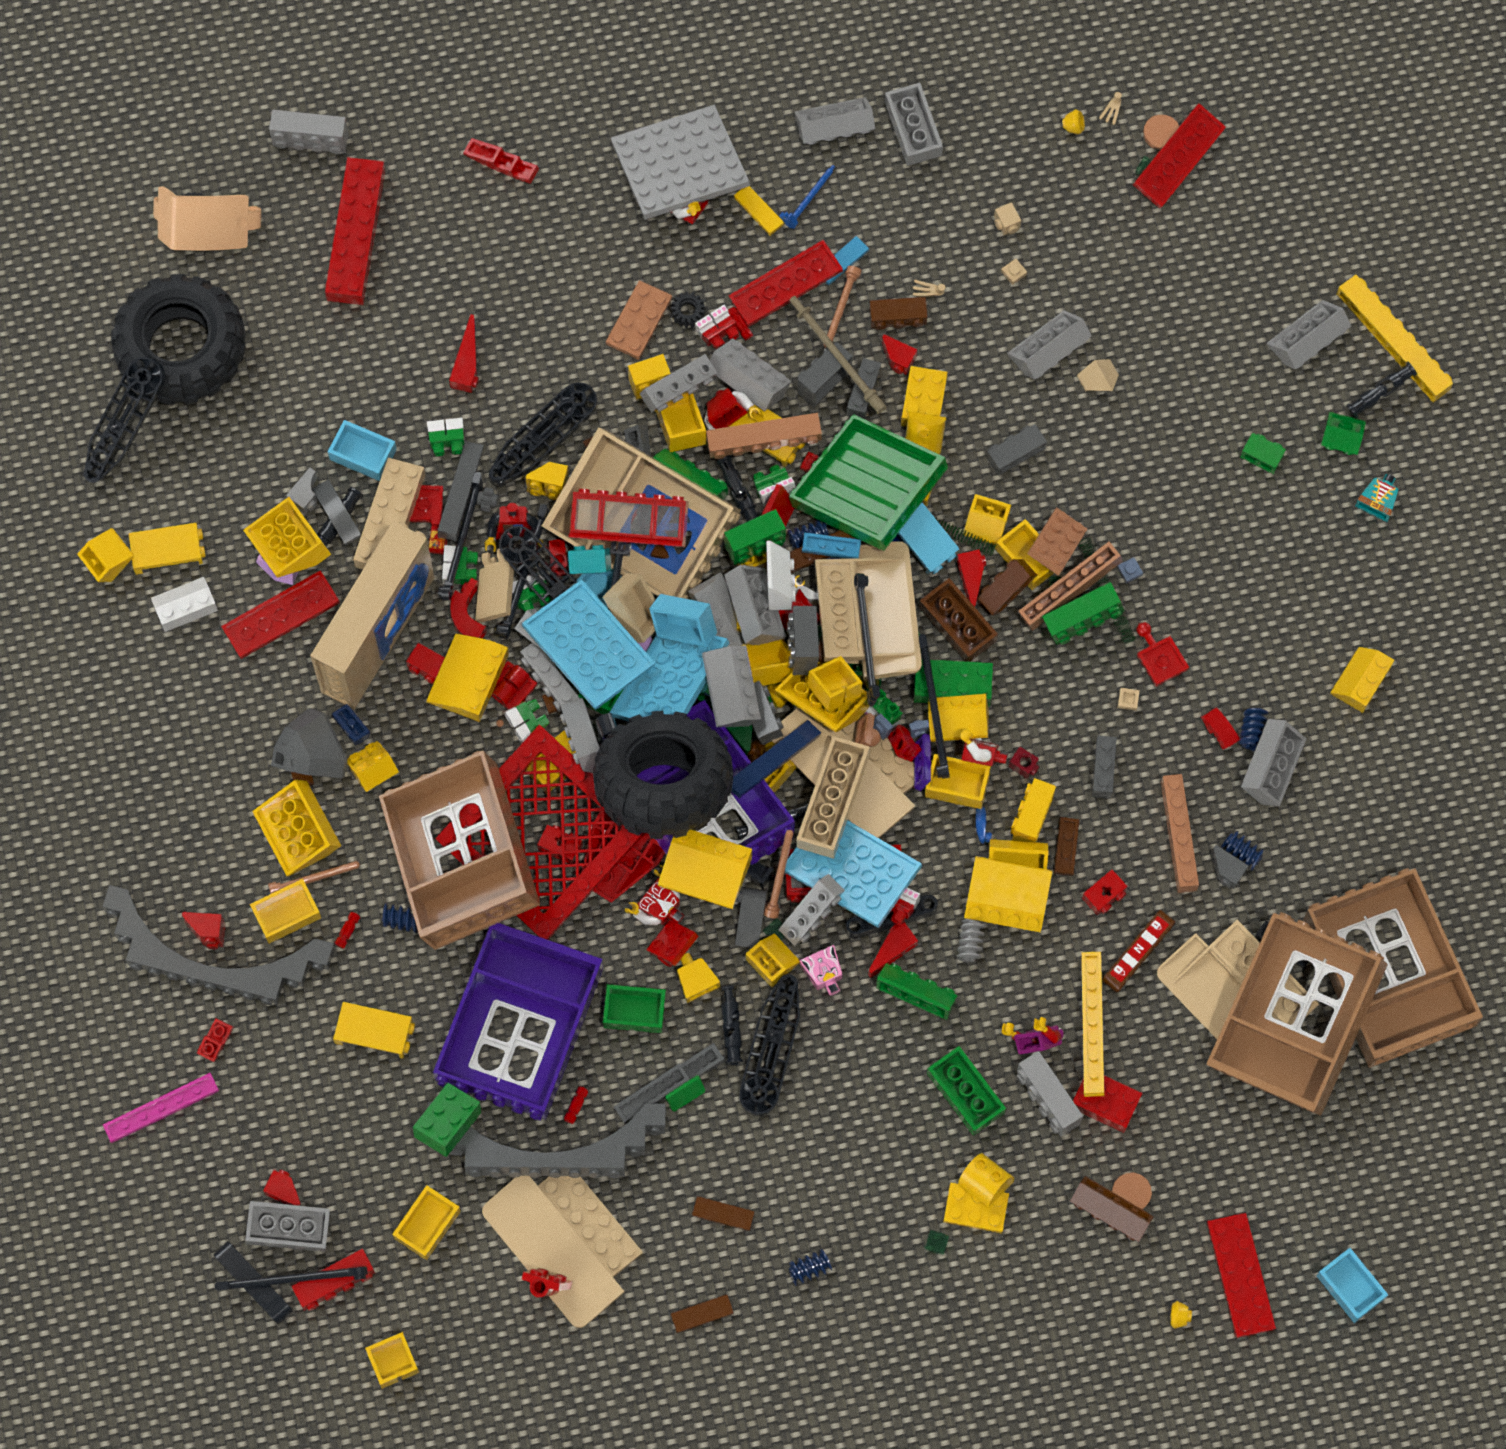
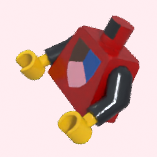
M510 503L507 506L500 507L499 513L494 514L488 521V539L485 541V550L487 551L488 545H493V552H495L496 542L494 537L500 539L504 531L510 527L522 526L534 533L538 519L529 513L525 506ZM525 529L521 530L520 537H523ZM509 532L507 533L510 538L513 537Z

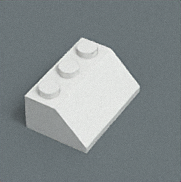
M767 541L769 610H792V602H795V590H791V586H795V576L791 575L790 570H794V559H790V551L771 541Z
M204 577L151 598L164 632L218 611Z

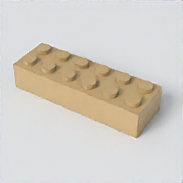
M392 458L387 459L353 559L356 568L364 569L393 521L397 523L402 522L409 527L410 517L413 514L421 485H423L426 476L424 467Z
M835 736L832 737L796 839L797 848L829 858H835L870 757L869 746Z

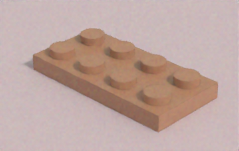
M639 280L607 338L606 345L639 360L669 306L672 295Z
M1056 507L1027 554L1059 575L1087 531V528Z

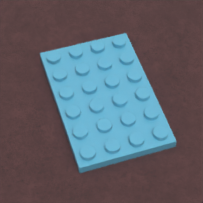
M582 579L522 623V627L595 710L655 666V662Z
M656 635L646 651L655 662V666L623 689L610 713H612L613 717L626 721L639 714L642 717L650 716L651 711H663L664 714L674 715L675 711L688 714L707 682L702 653L728 647V639L715 635L707 647L658 638Z
M847 820L834 859L796 847L787 860L785 873L810 888H813L821 878L829 874L845 890L840 896L842 900L838 904L879 928L921 869L922 863Z

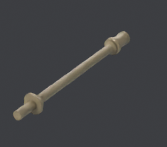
M796 296L791 297L789 301L799 312L797 318L805 319L862 390L864 400L870 403L877 414L883 412L887 406L877 395L878 392L866 385L810 315L811 307H804Z

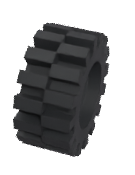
M688 291L685 292V295L680 293L679 297L676 296L674 301H672V318H674L675 323L679 322L681 327L685 325V328H688V325H691V328H693L694 324L705 316L703 299H700L698 294L695 296L694 292L691 295ZM686 304H691L695 307V312L692 315H684L681 312V308Z

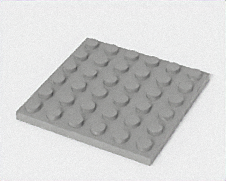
M715 105L611 137V143L645 220L686 207L695 201L699 203L750 186L748 177Z

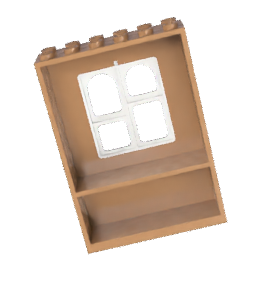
M484 751L474 752L467 758L458 759L451 765L440 767L430 774L421 775L412 782H405L402 786L389 789L384 794L379 795L419 936L434 950L540 905L498 765ZM467 804H477L481 809L483 820L463 829L459 819L460 810ZM439 816H448L452 821L457 840L448 846L436 849L431 834V824ZM486 829L493 853L472 861L466 837ZM460 850L465 865L443 874L440 858L453 851Z
M1407 868L1401 870L1397 876H1385L1380 879L1381 882L1376 884L1373 882L1367 883L1362 886L1363 889L1357 891L1355 889L1349 890L1344 893V896L1339 898L1338 896H1333L1321 905L1320 903H1315L1309 906L1303 919L1304 922L1313 927V930L1318 927L1327 931L1330 937L1333 938L1334 935L1344 938L1345 941L1348 932L1355 929L1364 931L1368 935L1375 952L1381 954L1384 957V961L1388 964L1385 974L1389 985L1376 990L1356 1036V1040L1369 1068L1477 1027L1483 1018L1416 869L1409 870ZM1383 918L1394 920L1402 933V937L1386 944H1381L1375 932L1376 923ZM1405 945L1408 947L1416 964L1418 974L1398 981L1386 957V952ZM1328 973L1327 975L1338 999H1340L1345 987L1344 978L1339 973Z
M1280 912L1279 915L1273 913L1206 1065L1321 1116L1388 964L1384 961V957L1375 951L1370 950L1368 953L1366 949L1352 942L1349 945L1342 937L1334 935L1332 938L1323 929L1316 927L1313 930V927L1304 921L1298 920L1294 922L1295 920L1285 913ZM1300 960H1308L1313 963L1316 971L1305 996L1285 989V983L1292 967ZM1328 973H1339L1344 978L1345 987L1338 1000L1318 992L1323 977ZM1280 997L1290 999L1301 1006L1292 1025L1272 1017V1012ZM1314 1000L1334 1008L1331 1020L1321 1038L1301 1029L1311 1003Z

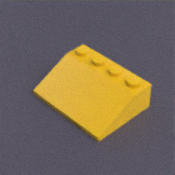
M290 497L283 500L243 530L277 578L316 566L331 555Z
M455 634L426 702L480 722L509 656L508 647L486 639Z
M818 662L817 667L824 663ZM791 673L775 689L777 694L834 732H838L857 721L869 709L867 692L861 689L860 697L848 703L843 701V705L828 712L808 687V675H792Z
M294 780L252 811L287 877L327 857L341 847L307 781Z
M690 829L687 836L678 838L673 836L658 886L733 910L752 860V849Z
M976 856L964 918L1041 933L1052 870Z

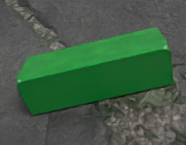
M696 1075L665 1095V1101L673 1112L705 1093L700 1077Z

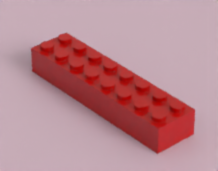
M347 157L325 288L327 301L364 305L386 171L384 161Z

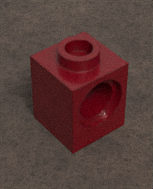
M1019 747L1009 761L1008 767L1028 779L1030 775L1034 776L1040 767L1038 765L1039 758ZM1022 761H1028L1030 763V766L1023 767L1020 763Z

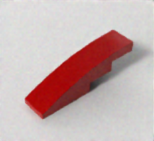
M471 138L463 152L465 156L491 169L529 184L532 183L539 170L537 165L521 160L520 156L504 152L502 147Z

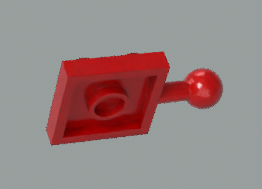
M1141 622L1137 625V634L1144 637L1149 645L1148 648L1138 652L1137 657L1155 687L1189 670L1187 662L1171 636L1156 643L1151 635L1150 624Z

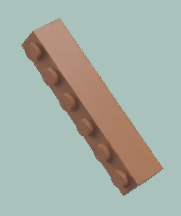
M818 413L706 430V438L710 458L722 459L727 455L740 456L745 452L759 453L764 449L778 450L783 446L796 447L802 443L815 444L822 440V432Z
M1110 542L1106 543L1020 609L1019 614L1033 631L1045 622L1042 617L1043 615L1071 602L1122 563L1121 555Z
M1182 774L1163 776L1161 788L1177 893L1197 891L1199 882Z

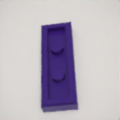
M923 734L915 742L922 749L914 758V787L919 791L931 781V740L928 734Z

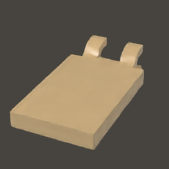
M500 549L497 550V558H490V553L488 552L482 554L484 568L480 569L475 617V620L479 623L509 616L511 612L514 569L505 560Z

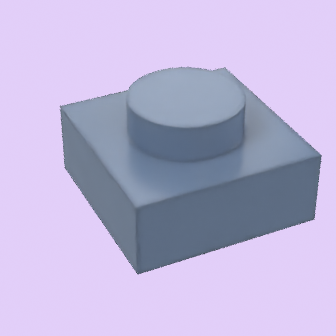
M1135 558L1129 559L1117 566L1126 584L1143 576V572Z
M880 713L874 719L873 728L880 733L882 740L886 739L894 726Z
M916 720L909 724V732L912 739L921 737L923 734L930 735L928 720Z

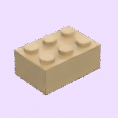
M625 573L603 596V599L613 616L636 642L644 643L655 631L649 609L654 603L655 598L641 574Z

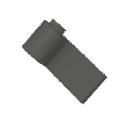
M744 887L743 891H739L738 902H741L735 946L753 948L759 942L767 896L766 890Z

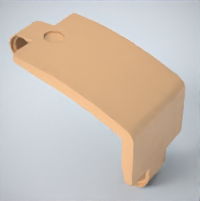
M164 186L158 187V197L153 199V215L158 221V239L173 250L202 251L247 248L248 230L261 228V208L248 206L249 197L247 195L177 196Z

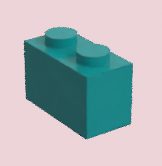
M585 545L574 546L573 550L568 551L570 574L612 571L610 548H604V545H592V549H586Z

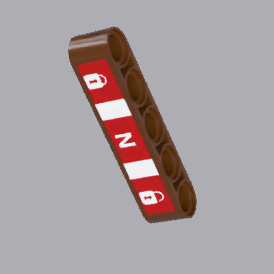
M1159 910L1106 973L1102 982L1118 993L1167 935L1176 921L1162 910Z

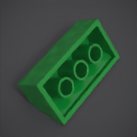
M663 449L653 457L724 500L727 496L728 487L724 481L716 480L706 470L696 468L693 462L683 460L675 451L670 452L667 449Z
M885 964L877 978L876 989L948 1020L958 996L954 990L947 987L944 989L938 987L936 982L929 979L926 981L920 979L918 974L911 971L907 973L896 964Z

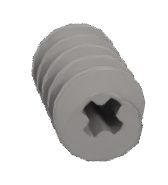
M964 919L962 920L964 924L961 925L962 932L960 933L962 939L959 940L960 947H958L960 954L956 958L963 962L973 963L976 962L975 959L981 958V955L976 952L982 951L983 948L977 945L984 942L982 939H979V936L985 935L980 929L986 928V925L975 920Z

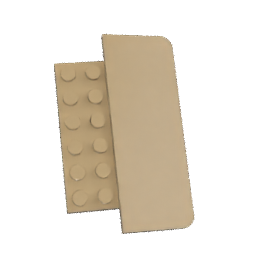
M899 541L891 542L885 551L866 544L860 546L859 559L815 560L824 661H831L839 656H842L845 661L861 660L863 680H868L858 595L854 587V576L856 573H864L869 579L868 586L865 587V598L875 679L918 672L921 669L922 662L910 554L907 544Z
M796 708L782 720L784 728L781 730L784 736L772 740V742L776 745L807 720L822 733L819 738L790 759L816 785L832 737L835 736L855 742L857 721L838 732H834L800 708ZM888 737L884 740L881 739L878 745L870 747V757L848 817L851 823L877 838H880L915 807L904 795L914 787V763L897 757Z
M1238 920L1225 930L1210 946L1195 933L1159 966L1157 976L1207 1030L1218 1039L1260 942ZM1289 974L1285 983V989L1305 996L1307 991ZM1280 997L1272 1012V1017L1292 1025L1301 1006L1297 1002ZM1316 1000L1311 1003L1306 1017L1319 1006Z
M520 1176L509 1182L482 1209L484 1218L528 1271L542 1268L548 1270V1274H561L567 1276V1280L572 1281L570 1290L559 1291L556 1295L549 1297L569 1322L577 1328L585 1327L624 1293V1290L614 1277L643 1254L642 1250L581 1177L560 1176L552 1178L549 1176L537 1186L530 1176Z

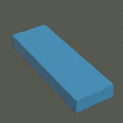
M857 236L834 255L843 268V272L826 281L825 283L828 286L841 276L848 266H852L869 251V248Z
M804 533L802 552L859 559L861 540Z

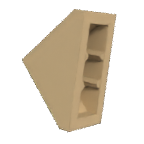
M1110 359L1094 360L1077 374L1085 392L1088 390L1113 391L1119 376Z

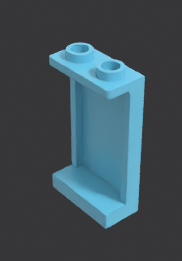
M923 503L919 505L898 533L926 568L927 575L931 572L937 573L943 568L941 564L947 560L949 563L957 556L955 552L959 550L958 546Z

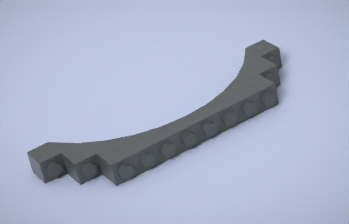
M109 885L102 906L107 915L111 917H118L119 915L114 934L121 943L129 944L131 942L126 957V962L131 969L137 971L145 969L148 970V973L156 976L164 974L167 975V978L175 981L183 979L190 985L202 984L209 990L221 989L228 995L240 994L247 1000L256 998L261 1000V1003L272 1005V1003L278 1004L284 982L289 987H303L310 965L318 971H323V969L329 970L335 951L334 943L313 939L295 953L273 963L252 968L233 969L207 966L184 958L165 946L152 934L140 918L127 889Z
M645 1104L626 1125L612 1135L589 1146L570 1151L549 1153L522 1151L501 1145L470 1127L450 1154L455 1156L465 1154V1173L471 1177H625V1155L632 1157L645 1155L646 1134L653 1136L665 1134L666 1104Z

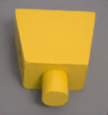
M686 953L680 961L683 967L677 970V974L687 1003L720 988L719 979L702 958L693 961L690 953Z

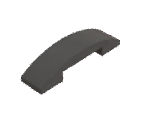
M327 479L312 488L344 544L348 545L361 537V533L330 480Z

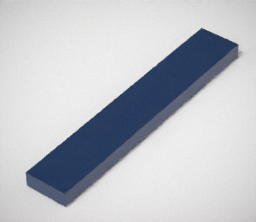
M807 720L733 777L732 792L738 798H741L819 738L822 732Z

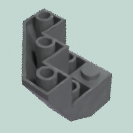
M308 708L284 728L274 746L271 766L305 775L344 778L347 758L326 713Z

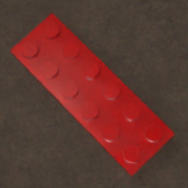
M1198 103L1132 185L1158 208H1161L1224 131L1226 126Z
M822 240L729 295V299L747 326L750 327L789 304L791 297L796 296L799 298L843 272V268L825 241Z
M320 570L221 627L239 658L242 659L340 604V601Z
M1242 1213L1207 1221L1236 1338L1275 1330L1276 1327L1247 1214Z

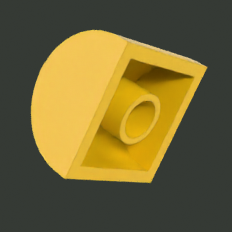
M909 412L905 439L940 455L946 417Z
M980 1153L965 1168L958 1184L986 1206L990 1207L1014 1182V1177L985 1154Z

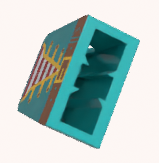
M1385 474L1383 480L1374 478L1358 498L1355 507L1388 522L1399 490L1392 486L1396 478L1390 474Z

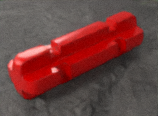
M735 307L728 309V313L736 321V328L744 340L752 338V332Z
M350 912L348 921L345 922L339 933L340 937H337L335 941L337 947L345 948L347 940L350 939L356 927L355 924L360 919V915Z
M578 1087L577 1095L574 1096L568 1108L569 1112L564 1117V1121L569 1124H574L576 1115H578L584 1103V1098L587 1097L588 1090L584 1087Z

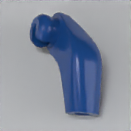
M984 807L982 809L976 808L975 817L977 835L982 844L984 842L990 843V839H992V833L985 832L987 817Z

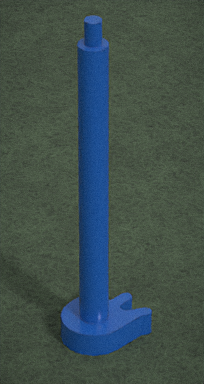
M834 165L826 170L793 214L781 212L779 217L788 227L795 229L798 225L796 219L831 176L835 168Z

